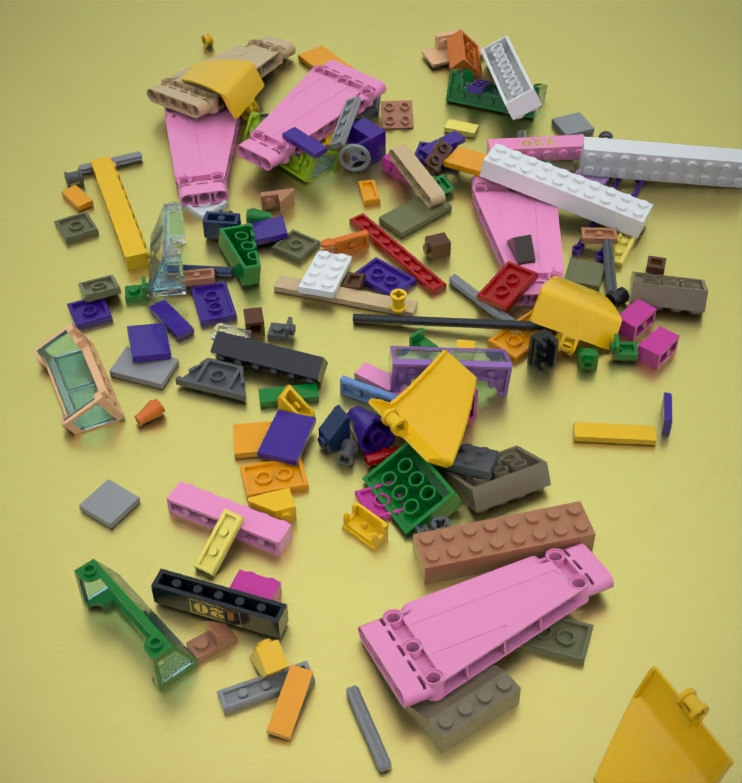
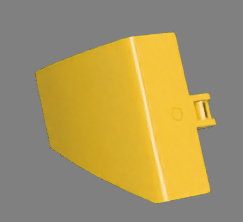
M220 59L194 64L181 78L182 81L201 85L220 94L234 119L239 118L241 115L245 121H248L251 112L259 111L254 98L263 89L264 83L255 65L250 61Z
M553 276L541 287L530 322L559 332L555 335L559 340L558 351L571 356L575 352L579 340L610 351V341H614V334H618L622 318L612 302L602 293L560 276Z
M443 350L391 402L371 398L368 403L381 415V422L389 426L394 435L402 437L425 461L442 467H450L454 463L465 432L477 377L452 354Z
M654 666L649 669L632 696L593 781L594 783H720L734 761L703 724L702 721L709 712V707L696 696L697 692L693 688H688L679 694L658 667Z

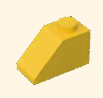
M289 488L248 498V506L253 510L266 513L279 520H285L288 523L297 520L296 505Z

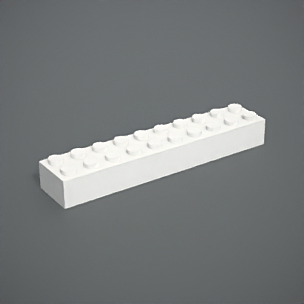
M506 35L481 49L512 119H520L526 113L537 110L542 103L508 36Z
M584 136L579 158V175L742 188V149Z
M495 144L483 159L480 177L606 227L616 228L617 231L637 239L645 227L653 208V204L648 203L646 200H640L630 194L604 186L597 181L586 179L581 175L568 172L566 169L558 168L550 163L537 160L535 157L509 149L504 145Z

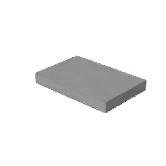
M127 346L109 372L110 376L163 389L179 365V360L171 357V359L133 362L130 347Z

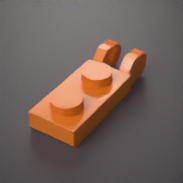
M367 230L334 239H324L321 241V247L324 248L322 251L344 254L369 248V233Z

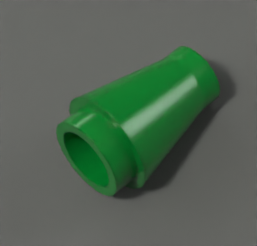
M252 207L247 209L246 223L271 218V212Z

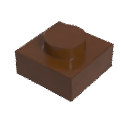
M648 256L646 272L664 275L666 258Z
M348 272L343 287L362 291L367 278L365 273Z

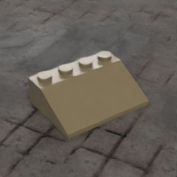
M632 271L630 304L640 299L657 308V310L670 308V311L673 312L688 310L691 314L705 313L708 296L705 280Z
M516 445L498 452L499 460L496 463L495 470L491 471L492 478L490 480L449 470L445 471V475L465 504L476 513L486 512L488 508L504 505L507 501L523 498L528 493L539 492L544 487L550 486L551 481L547 462Z
M493 664L446 695L443 699L439 701L425 700L405 709L443 754L517 706L520 700L521 688L505 670Z

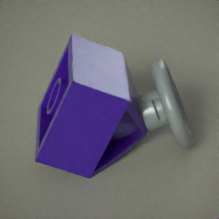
M366 118L354 122L348 135V145L344 146L338 154L340 165L348 171L359 172L366 169L368 165L372 166L381 161L382 157L386 155V131ZM345 152L348 153L350 159L347 164L343 160ZM358 161L365 162L359 167H352Z

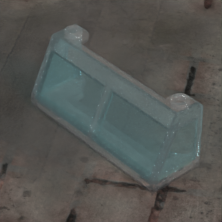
M169 202L164 204L152 231L150 240L149 297L186 294L181 250L177 248V244L181 241L183 244H186L182 203Z

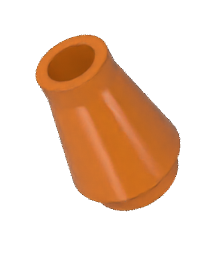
M158 399L150 400L134 418L142 426L161 417L165 409Z

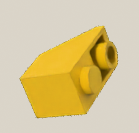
M268 638L257 643L254 651L249 656L263 679L284 671L289 666L278 639L271 642V639Z

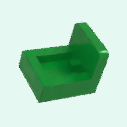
M614 334V341H610V352L614 353V360L637 361V342H619V334Z

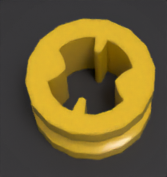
M210 33L201 36L205 48L209 47V45L213 46L214 42Z

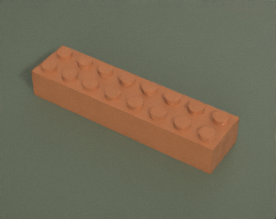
M581 501L416 533L413 534V553L424 585L490 572L531 556L542 558L545 557L548 550L553 548L563 550L583 543L592 551L596 533Z

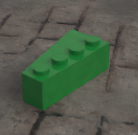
M252 223L219 228L218 246L233 268L242 286L260 283L261 264Z

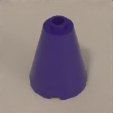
M359 406L353 407L348 411L350 428L362 451L366 454L381 451L385 447L389 449L396 435L391 432L389 426L381 422L380 415Z

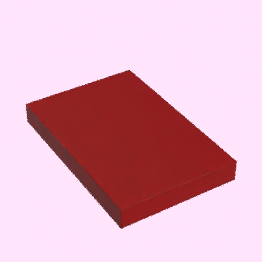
M507 261L476 295L477 300L507 313L539 278L538 273Z

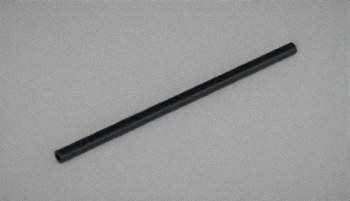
M353 314V323L540 331L546 328L548 331L557 332L530 321Z

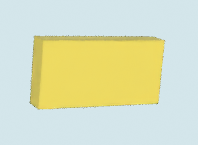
M449 119L444 127V132L446 133L457 131L461 135L474 138L479 130V125L452 119Z

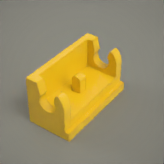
M357 501L352 505L351 515L347 512L344 513L342 529L373 552L388 540V523Z

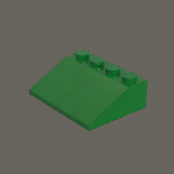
M407 442L362 478L368 487H372L371 491L374 495H378L377 498L382 505H386L384 506L385 509L392 513L390 515L407 536L415 533V526L422 527L423 524H426L428 527L431 525L433 518L437 516L449 517L464 504L434 466L425 461ZM378 484H383V485H384V486H382V487H379L378 489H375V488H374V485H378ZM380 493L387 494L390 497L389 505L387 504L388 498L382 497ZM403 508V511H400L397 515L393 512V510Z

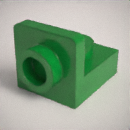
M443 174L438 177L433 176L434 180L444 191L445 196L454 191L455 188Z
M142 277V285L125 286L126 303L148 301V294H151L150 283H146L145 277Z
M423 328L413 332L409 337V346L439 347L425 337V329ZM436 353L414 354L419 356L421 359H429Z
M578 347L577 369L597 370L599 354L596 348Z

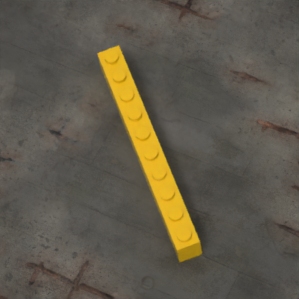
M110 156L90 160L95 181L127 270L148 267L150 253L148 248L145 249V239L142 237L141 229L138 226L133 208H131L130 200L127 198L123 182L120 180L115 162L111 161Z

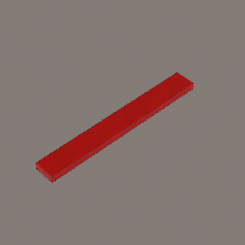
M364 213L349 219V224L358 232L367 230L369 241L405 273L416 278L417 283L433 296L447 288V284Z

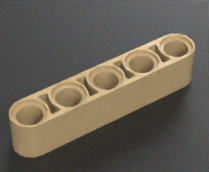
M402 145L389 151L393 164L428 208L446 201L442 188L407 145Z

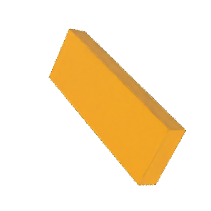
M290 665L267 728L268 734L290 741L314 671Z

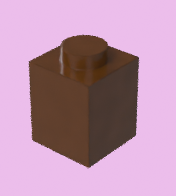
M445 232L425 236V244H423L424 254H427L431 261L450 256L451 242Z
M262 307L243 309L247 338L265 336Z

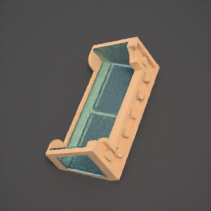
M72 323L35 349L37 354L36 360L41 367L45 366L47 368L64 414L61 415L60 423L65 430H70L77 435L119 422L125 417L94 343Z

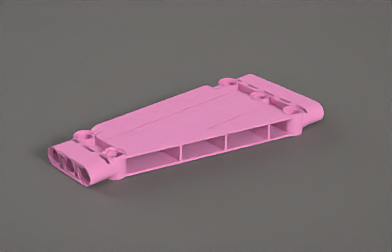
M330 60L322 66H314L260 125L251 132L250 138L237 145L236 151L241 158L267 171L278 164L288 163L290 156L293 154L300 155L303 151L283 139L282 133L296 127L319 142L334 132L347 99L359 96L362 99L356 114L357 116L366 107L372 106L373 100L386 92V86L382 81L335 60Z
M224 106L217 113H207L199 118H194L164 107L172 164L181 205L187 207L186 205L190 204L194 207L199 206V204L221 203L222 200L227 201L229 198L227 182L241 115L239 118L234 119L227 106Z
M474 175L472 177V203L500 267L502 268L507 261L517 264L507 244V240L525 235H531L535 262L520 266L537 272L539 278L514 305L534 307L541 287L551 277L560 276L564 278L558 207Z
M583 543L563 550L553 548L546 552L545 557L531 556L410 601L402 607L401 611L389 609L384 612L382 618L359 626L358 632L363 645L403 708H407L425 700L439 701L443 699L446 695L581 605L586 604L590 596L613 588L614 581L607 568Z

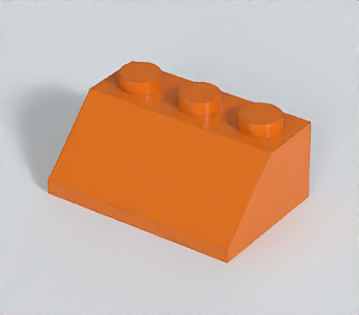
M461 29L448 37L447 49L450 71L452 69L465 68L471 70L474 77H482L479 45Z

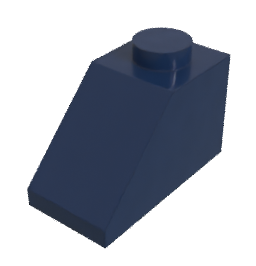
M340 405L334 407L319 427L318 443L329 454L341 450L342 441L350 439V417Z

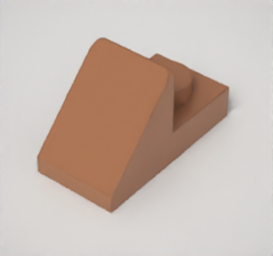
M294 189L260 192L262 210L279 208L280 215H283L295 204Z
M205 621L206 632L186 642L187 649L197 658L198 664L239 642L227 623Z

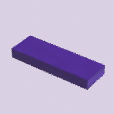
M477 79L467 86V92L483 94L491 88L492 82Z
M296 127L282 133L283 139L314 159L328 152L326 146Z
M457 131L440 137L453 148L465 143L466 137ZM440 138L420 147L419 153L426 158Z
M165 299L149 306V311L160 323H165V328L178 341L194 333V328Z

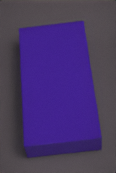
M664 392L661 404V435H669L672 426V394Z

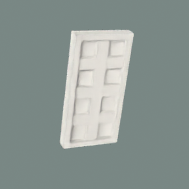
M318 251L298 286V293L334 298L352 263V256L343 253L336 254L329 253L328 251Z

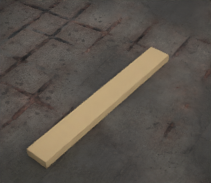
M279 275L274 285V291L400 316H414L418 306V301L405 299L406 311L399 314L394 313L390 309L392 303L390 296L339 287L334 298L298 293V286L302 279Z

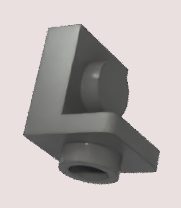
M288 317L286 324L271 323L267 334L268 341L290 343L291 336L295 335L296 331L293 318Z

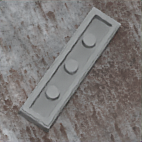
M359 96L346 100L329 143L331 150L345 146L362 100Z
M307 661L295 664V666L311 670ZM290 666L284 671L263 679L260 676L218 690L217 696L224 715L279 697ZM314 676L312 677L310 686L315 684Z

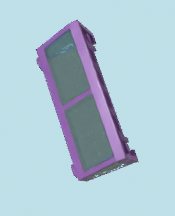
M390 346V392H400V388L404 384L409 386L411 379H416L443 350H446L477 377V381H488L489 388L495 387L497 389V395L507 396L512 362L506 349Z

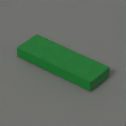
M317 383L291 385L306 403L319 401ZM286 386L258 389L260 408L278 406L277 398Z

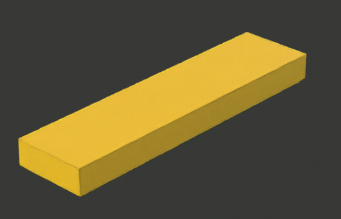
M574 422L573 424L574 441L656 445L657 441L655 426Z

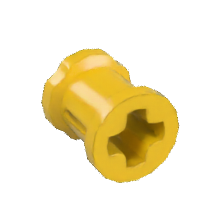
M403 289L392 290L390 293L392 299L390 309L394 313H403L407 309L405 303L407 293Z

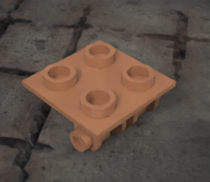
M412 100L381 101L382 129L414 128Z

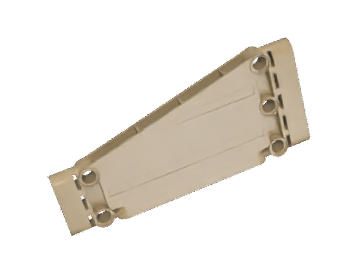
M266 36L259 40H249L246 46H236L205 61L220 59L250 61L255 65L260 77L263 78L278 65L282 64L283 59L294 55L296 48L291 42ZM192 67L174 74L171 78L162 79L161 84L147 90V96L151 102L194 118H199L207 113H217L226 106L220 94L201 85L181 80Z

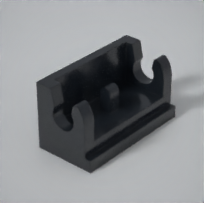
M546 328L530 335L527 364L533 366L541 373H543L544 369L540 365H545L550 370L555 369L559 340Z

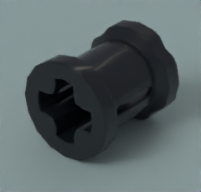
M624 287L618 288L613 293L605 294L615 307L619 303L628 302L630 297Z

